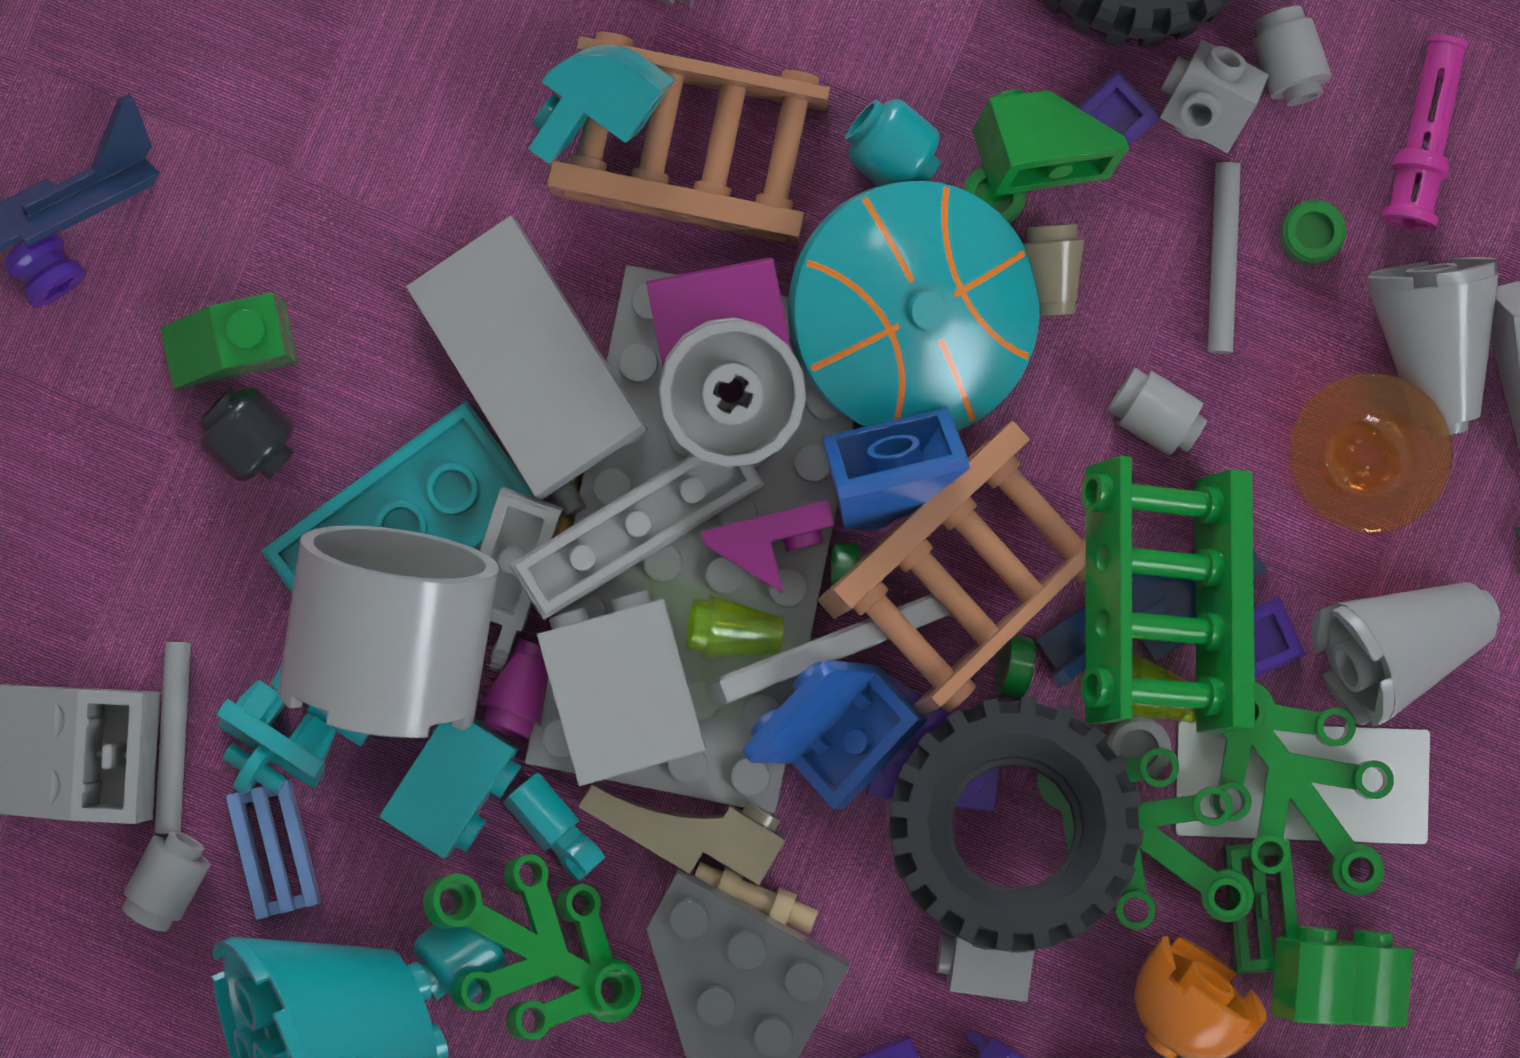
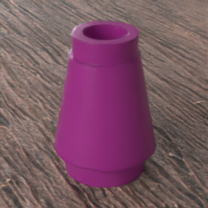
M517 640L514 651L509 655L505 666L480 704L485 708L481 723L495 730L523 739L530 738L535 724L541 726L548 673L540 645Z

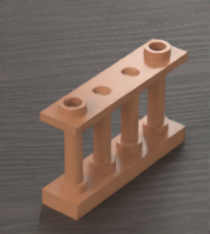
M599 31L596 32L595 39L579 36L577 52L597 45L622 46L642 55L675 79V81L649 118L639 168L632 169L631 176L606 171L607 163L602 161L608 130L588 117L583 125L577 155L570 156L569 164L558 161L552 162L547 185L552 196L798 247L804 212L792 210L794 202L788 199L806 110L826 112L830 87L818 85L819 78L807 72L783 70L781 77L632 47L633 40L617 33ZM683 83L720 91L701 181H694L693 189L668 184L669 176L664 174ZM745 96L782 103L763 194L756 195L755 202L730 197L732 189L726 186Z
M1011 421L991 435L968 457L970 467L968 471L912 514L904 517L817 599L834 619L852 608L859 616L866 612L927 679L932 687L913 705L921 715L938 709L941 706L947 712H950L961 704L977 687L970 678L1072 578L1078 584L1086 580V537L1081 540L1017 469L1021 463L1014 455L1030 439L1014 421ZM985 482L992 489L999 486L1064 558L1040 582L974 511L977 504L970 496ZM941 524L949 531L955 527L1021 600L996 625L930 553L933 546L926 538ZM897 565L904 573L911 570L977 642L952 668L885 596L889 589L882 583V580Z

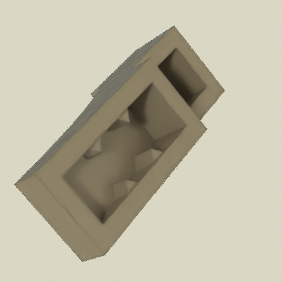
M595 782L579 806L585 812L689 874L704 852L759 885L785 842V836L775 830L781 820L750 801H747L743 810L734 805H729L725 814H687L659 809L637 802Z

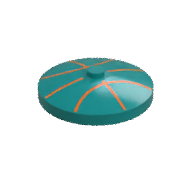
M905 181L881 185L857 194L838 206L818 225L806 242L793 272L788 299L790 337L803 373L818 395L833 410L860 427L948 407L957 431L974 424L994 410L1010 394L1020 380L1035 346L1040 318V303L1027 251L1012 226L998 211L972 193L951 185L930 181Z

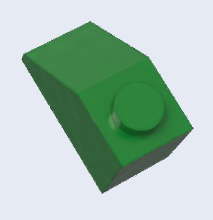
M1011 89L998 93L988 99L972 129L993 196L1110 179L1129 150L1125 136L1049 90L1024 93L1020 89Z
M273 292L211 305L160 328L174 390L299 363L286 302Z

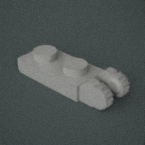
M503 487L498 494L480 549L481 552L495 560L499 566L490 620L503 625L498 641L495 642L490 656V669L497 672L502 670L513 651L519 631H522L525 627L533 604L510 568V564L554 538L564 510L563 507Z

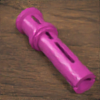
M1431 35L1428 37L1427 53L1415 97L1405 149L1399 150L1392 160L1391 167L1396 171V177L1390 204L1382 208L1380 219L1382 222L1396 228L1418 232H1430L1438 228L1439 218L1434 214L1441 180L1448 178L1450 172L1448 159L1443 154L1452 112L1455 107V98L1464 54L1468 48V42L1450 35ZM1437 79H1442L1443 82L1435 119L1431 123L1428 122L1435 84ZM1424 142L1429 143L1428 150H1422ZM1418 183L1420 185L1417 201L1413 203L1410 200L1414 184Z

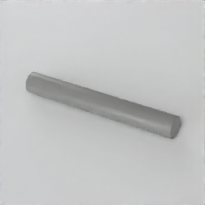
M1219 162L1215 164L1207 351L1208 353L1215 354L1233 353L1241 164L1235 162Z
M165 641L154 832L159 834H169L170 831L181 832L191 643Z

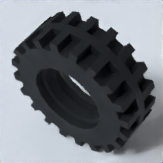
M1021 697L1020 701L998 702V698L982 701L980 706L961 712V710L949 715L946 721L931 733L927 732L918 742L916 749L906 764L904 763L891 801L889 820V842H891L895 861L894 866L899 879H902L911 895L913 903L920 911L928 915L939 926V929L948 935L958 937L973 944L974 947L984 950L1026 953L1028 951L1050 948L1084 933L1099 919L1107 915L1117 904L1116 900L1125 886L1131 882L1136 870L1134 863L1138 847L1143 843L1144 830L1140 829L1138 810L1142 806L1139 790L1134 791L1126 772L1130 767L1123 755L1117 756L1103 739L1106 734L1096 725L1090 728L1073 717L1074 711L1061 705L1058 709L1037 704V699ZM1011 766L1037 771L1056 784L1070 805L1074 825L1070 853L1057 872L1037 885L1014 889L988 883L971 871L955 847L952 829L956 802L968 784L989 770Z

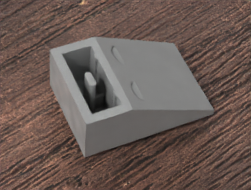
M0 684V814L67 821L137 824L152 820L154 813L160 692Z

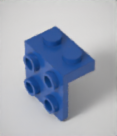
M830 660L825 662L818 661L807 667L793 683L795 692L780 708L768 711L753 725L750 732L753 738L745 745L742 753L751 763L793 764L832 810H844L928 719L914 708L913 702L879 665Z

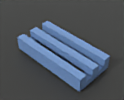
M285 780L283 786L276 794L261 786L251 789L246 795H242L239 792L226 795L256 920L321 903L322 900L292 780ZM277 795L302 894L292 896L268 800L269 797ZM246 803H254L278 899L270 902Z

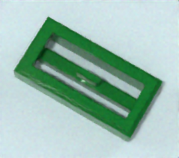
M1284 839L1290 850V841ZM1251 842L1247 844L1222 845L1224 868H1233L1242 872L1241 858H1248V848ZM1272 842L1263 843L1258 850L1259 861L1265 866L1264 856L1274 855L1276 863L1279 859L1278 847ZM1290 850V859L1287 866L1282 871L1276 873L1282 937H1297L1298 933ZM1250 862L1258 959H1250L1246 916L1238 921L1230 922L1234 972L1238 975L1272 972L1275 967L1266 875L1254 869ZM1226 885L1228 908H1232L1240 901V893L1234 886Z

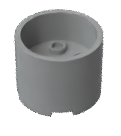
M330 526L304 533L299 544L278 686L280 700L289 708H302V702L307 703L328 715L327 725L366 734L409 738L428 737L430 726L452 722L451 727L465 730L472 725L475 717L499 571L498 564L490 556L467 545L407 530L373 526Z

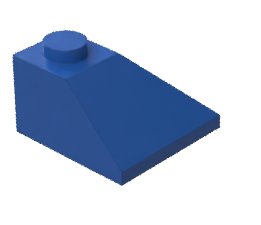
M948 407L822 436L845 531L856 528L864 531L878 530L890 525L894 519L907 517L970 469L967 454Z

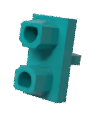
M257 680L239 698L236 704L227 699L216 714V717L221 719L218 725L219 729L254 751L251 755L232 743L223 755L222 759L240 770L233 784V789L242 795H246L258 782L276 794L283 786L286 777L268 766L272 762L314 790L325 775L324 760L334 741L335 729L316 716L307 713L290 738L279 733L270 726L285 704L280 700L276 690L260 680Z

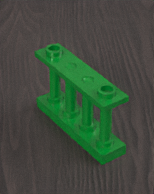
M1117 456L1086 467V478L1081 491L1082 504L1086 509V673L1081 685L1082 698L1086 704V724L1099 725L1132 719V704L1194 708L1196 711V732L1220 734L1255 728L1252 471L1228 469L1195 479V491L1132 484L1131 457ZM1132 510L1193 516L1195 520V554L1132 548ZM1132 574L1193 580L1195 583V618L1132 612ZM1132 638L1194 644L1196 647V682L1132 677Z

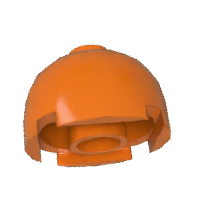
M1168 936L1162 937L1147 956L1138 972L1134 1002L1138 1016L1147 1028L1144 1036L1151 1047L1166 1058H1176L1178 1055L1183 1058H1226L1243 1048L1266 1022L1267 1012L1252 989L1243 998L1230 984L1237 973L1208 950L1185 938L1178 937L1170 946Z

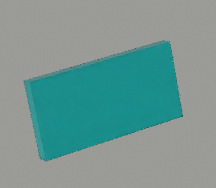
M466 400L266 546L261 552L292 593L300 539L308 531L330 526L384 527L433 535L480 550L498 494L503 487L534 498L537 497H535L522 474Z

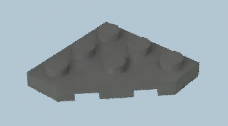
M680 868L677 870L646 928L686 1058H798L849 968V959Z

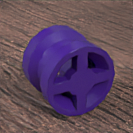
M58 232L28 247L21 243L3 261V266L9 275L20 278L26 286L25 298L34 308L45 306L61 298L74 289L86 276V271L80 262L69 259L63 251L64 240Z

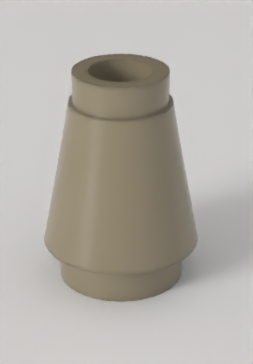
M1077 223L1026 227L1027 243H1023L1027 251L1040 303V316L1076 313V300L1085 240L1078 239Z

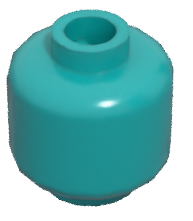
M899 98L891 99L883 104L877 99L872 101L854 120L845 135V139L850 142L847 154L848 160L877 186L905 181H929L941 163V160L934 155L940 140L938 130Z
M453 909L449 910L446 914L449 915ZM433 924L417 937L413 948L418 962L428 977L431 987V998L435 1001H438L444 995L453 1001L452 986L461 975L475 971L489 973L507 966L508 963L504 953L506 949L464 926L443 929ZM474 979L469 983L467 989L468 997L471 1001L482 993L481 986Z

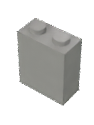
M649 590L611 600L614 613L589 619L586 608L550 617L549 622L552 630L537 634L579 786L706 751L707 749L666 600L660 599L652 602Z

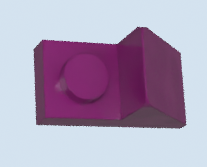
M826 500L701 531L705 547L782 594L783 589L771 543L784 540L786 552L822 544L824 540L821 531L832 529L834 522L829 502Z

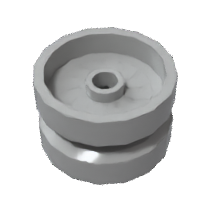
M736 317L709 320L683 334L666 356L659 382L663 419L677 443L698 459L725 467L757 464L781 450L799 427L806 402L803 370L790 347L762 324ZM733 378H737L743 384L742 396L734 402L724 401L718 393L719 384L721 382L730 383Z

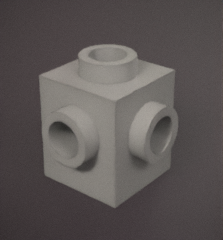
M1201 39L1190 60L1178 55L1160 90L1169 94L1170 97L1160 118L1174 125L1176 130L1184 136L1196 140L1201 139L1228 153L1256 107L1269 74L1246 63L1244 58L1236 51L1223 46H1214Z

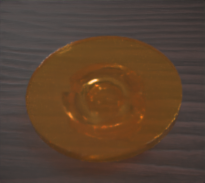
M1384 373L1353 374L1340 378L1322 388L1307 402L1300 412L1291 436V467L1295 481L1305 499L1328 520L1356 531H1389L1416 520L1439 498L1447 484L1452 468L1453 444L1451 433L1438 406L1423 390L1402 378Z

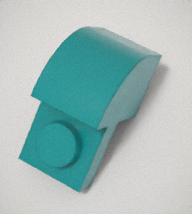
M597 45L583 49L559 63L542 79V83L558 93L562 98L553 94L542 106L532 122V126L538 129L539 133L528 149L550 164L566 152L588 117L626 143L642 130L675 79L642 55L622 46Z

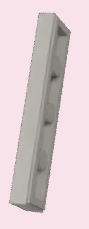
M690 454L510 564V568L542 620L545 621L764 486V483L752 464L725 467L702 461L693 454Z
M933 594L896 607L915 629L951 615ZM868 618L708 681L709 685L705 687L713 707L721 706L796 677L813 663L828 660L836 661L887 641L889 638L871 618Z

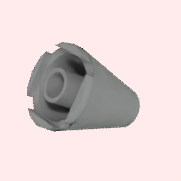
M1491 257L1450 258V263L1429 265V261L1392 266L1371 272V276H1367L1368 291L1415 423L1418 425H1428L1429 434L1451 435L1468 431V421L1479 418L1481 414L1499 278L1497 259Z
M1470 582L1338 602L1316 611L1311 623L1312 646L1315 655L1323 651L1326 652L1332 670L1323 673L1322 676L1327 688L1340 708L1348 711L1356 723L1364 725L1373 721L1372 727L1389 721L1490 643L1496 636L1500 613L1491 594L1484 589L1480 590Z

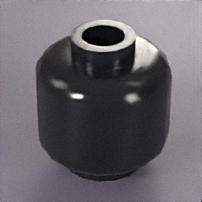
M230 387L213 403L196 424L203 430L199 438L200 449L237 481H248L259 472L269 480L285 465L294 453L286 445L294 429L292 420L256 388H246L238 393Z

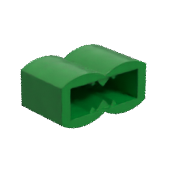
M1298 926L1297 937H1277L1271 1015L1293 1022L1312 1024H1355L1381 1027L1407 1026L1413 948L1393 944L1392 932L1354 929L1353 940H1337L1338 930Z

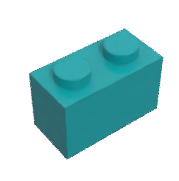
M474 718L472 725L465 730L451 727L452 722L442 723L437 726L379 816L443 859L450 856L456 847L464 853L468 851L487 821L477 815L491 793L501 799L522 767L512 761L520 747L476 718Z

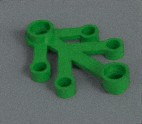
M1255 682V728L1220 733L1226 740L1218 787L1224 790L1233 789L1239 793L1241 797L1240 809L1231 814L1227 821L1240 820L1248 814L1252 805L1251 795L1247 788L1244 787L1251 747H1253L1267 767L1257 837L1250 843L1248 848V860L1251 866L1257 871L1267 874L1278 873L1287 866L1290 859V850L1284 841L1289 801L1291 800L1331 855L1328 864V875L1332 884L1341 892L1349 895L1362 896L1372 893L1379 887L1384 877V864L1380 855L1367 845L1355 844L1312 783L1351 789L1366 799H1380L1388 795L1393 788L1394 775L1388 765L1377 760L1352 764L1289 753L1273 730L1315 735L1316 739L1323 745L1336 747L1347 744L1353 738L1356 730L1354 718L1348 711L1342 708H1330L1317 712L1276 705L1268 690ZM1330 715L1338 716L1342 719L1345 726L1343 735L1336 740L1329 738L1324 732V722ZM1370 767L1377 769L1383 777L1381 787L1375 792L1365 789L1362 783V775ZM1211 794L1210 807L1218 817L1224 812L1220 806V796ZM1265 842H1272L1279 849V859L1270 867L1264 866L1258 859V850ZM1358 857L1363 858L1369 865V875L1362 882L1352 880L1348 872L1349 864Z
M1164 747L1152 748L1144 756L1125 758L1130 767L1126 772L1131 783L1145 780L1154 787H1165L1174 782L1179 773L1177 756L1171 750ZM1155 755L1166 756L1172 763V772L1164 779L1152 777L1147 770L1149 759ZM1038 772L1037 783L1043 799L1050 806L1062 811L1069 855L1074 834L1070 805L1058 786ZM1206 786L1195 795L1142 802V806L1138 810L1140 829L1144 830L1143 843L1138 847L1134 863L1136 870L1132 880L1121 892V897L1117 903L1116 913L1119 921L1129 929L1140 930L1150 925L1155 916L1156 904L1146 889L1140 848L1202 893L1203 907L1214 919L1221 922H1235L1245 917L1250 911L1254 900L1253 887L1246 875L1233 868H1222L1215 871L1157 828V826L1200 821L1208 826L1223 824L1228 820L1232 812V800L1228 792L1218 786ZM1208 794L1221 796L1225 801L1223 814L1215 818L1204 815L1200 809L1201 799ZM1223 885L1234 886L1240 893V901L1232 908H1223L1215 900L1216 890ZM1130 898H1141L1147 903L1149 912L1144 919L1139 921L1132 920L1125 914L1124 904Z
M534 854L522 855L511 859L504 870V880L507 887L513 893L522 896L533 932L483 905L478 885L466 875L452 874L439 877L426 888L423 896V908L427 918L434 925L443 929L464 926L524 959L489 973L475 971L461 975L452 986L454 1003L465 1012L483 1011L490 1008L496 998L555 976L577 989L543 1004L535 1000L514 1004L506 1015V1027L513 1038L519 1041L538 1040L547 1034L550 1027L586 1013L601 1023H614L624 1020L633 1012L639 1002L641 983L636 972L627 963L612 957L599 916L601 900L598 892L588 884H578L564 888L557 898L556 906L559 916L567 923L576 924L585 957L584 961L567 951L546 884L549 876L548 867L541 857ZM523 863L527 864L533 872V880L529 886L525 885L520 878L519 871ZM443 891L450 893L454 900V908L449 915L444 913L440 906V895ZM576 893L580 894L585 901V909L582 915H578L572 906V900ZM473 979L479 983L482 989L481 998L477 1003H473L467 993L468 985ZM604 979L612 987V996L608 1002L604 1001L601 994V984ZM527 1009L535 1017V1026L530 1033L524 1029L521 1021L522 1014Z

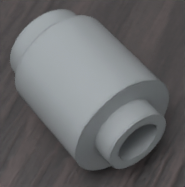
M1290 6L1268 13L1256 20L1253 26L1257 36L1254 37L1252 43L1261 70L1269 74L1266 85L1271 99H1285L1287 106H1296L1321 96L1324 93L1321 85L1328 82L1332 78V74L1313 19L1305 18L1301 6Z
M1135 367L1119 388L1107 410L1120 418L1117 423L1119 426L1168 456L1177 447L1188 452L1207 423V419L1199 415L1204 402L1151 370L1146 375Z
M170 831L167 837L153 836L124 889L127 899L122 907L123 912L145 927L161 932L168 931L173 921H180L183 918L210 867L209 861L202 855L205 849L204 846L194 838L177 831Z

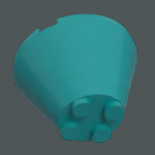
M244 937L227 938L217 942L213 948L212 957L214 960L223 957L224 972L213 975L212 984L217 1012L230 1058H448V1047L444 1035L436 1023H431L424 1002L431 998V987L424 969L418 962L406 966L400 955L392 949Z

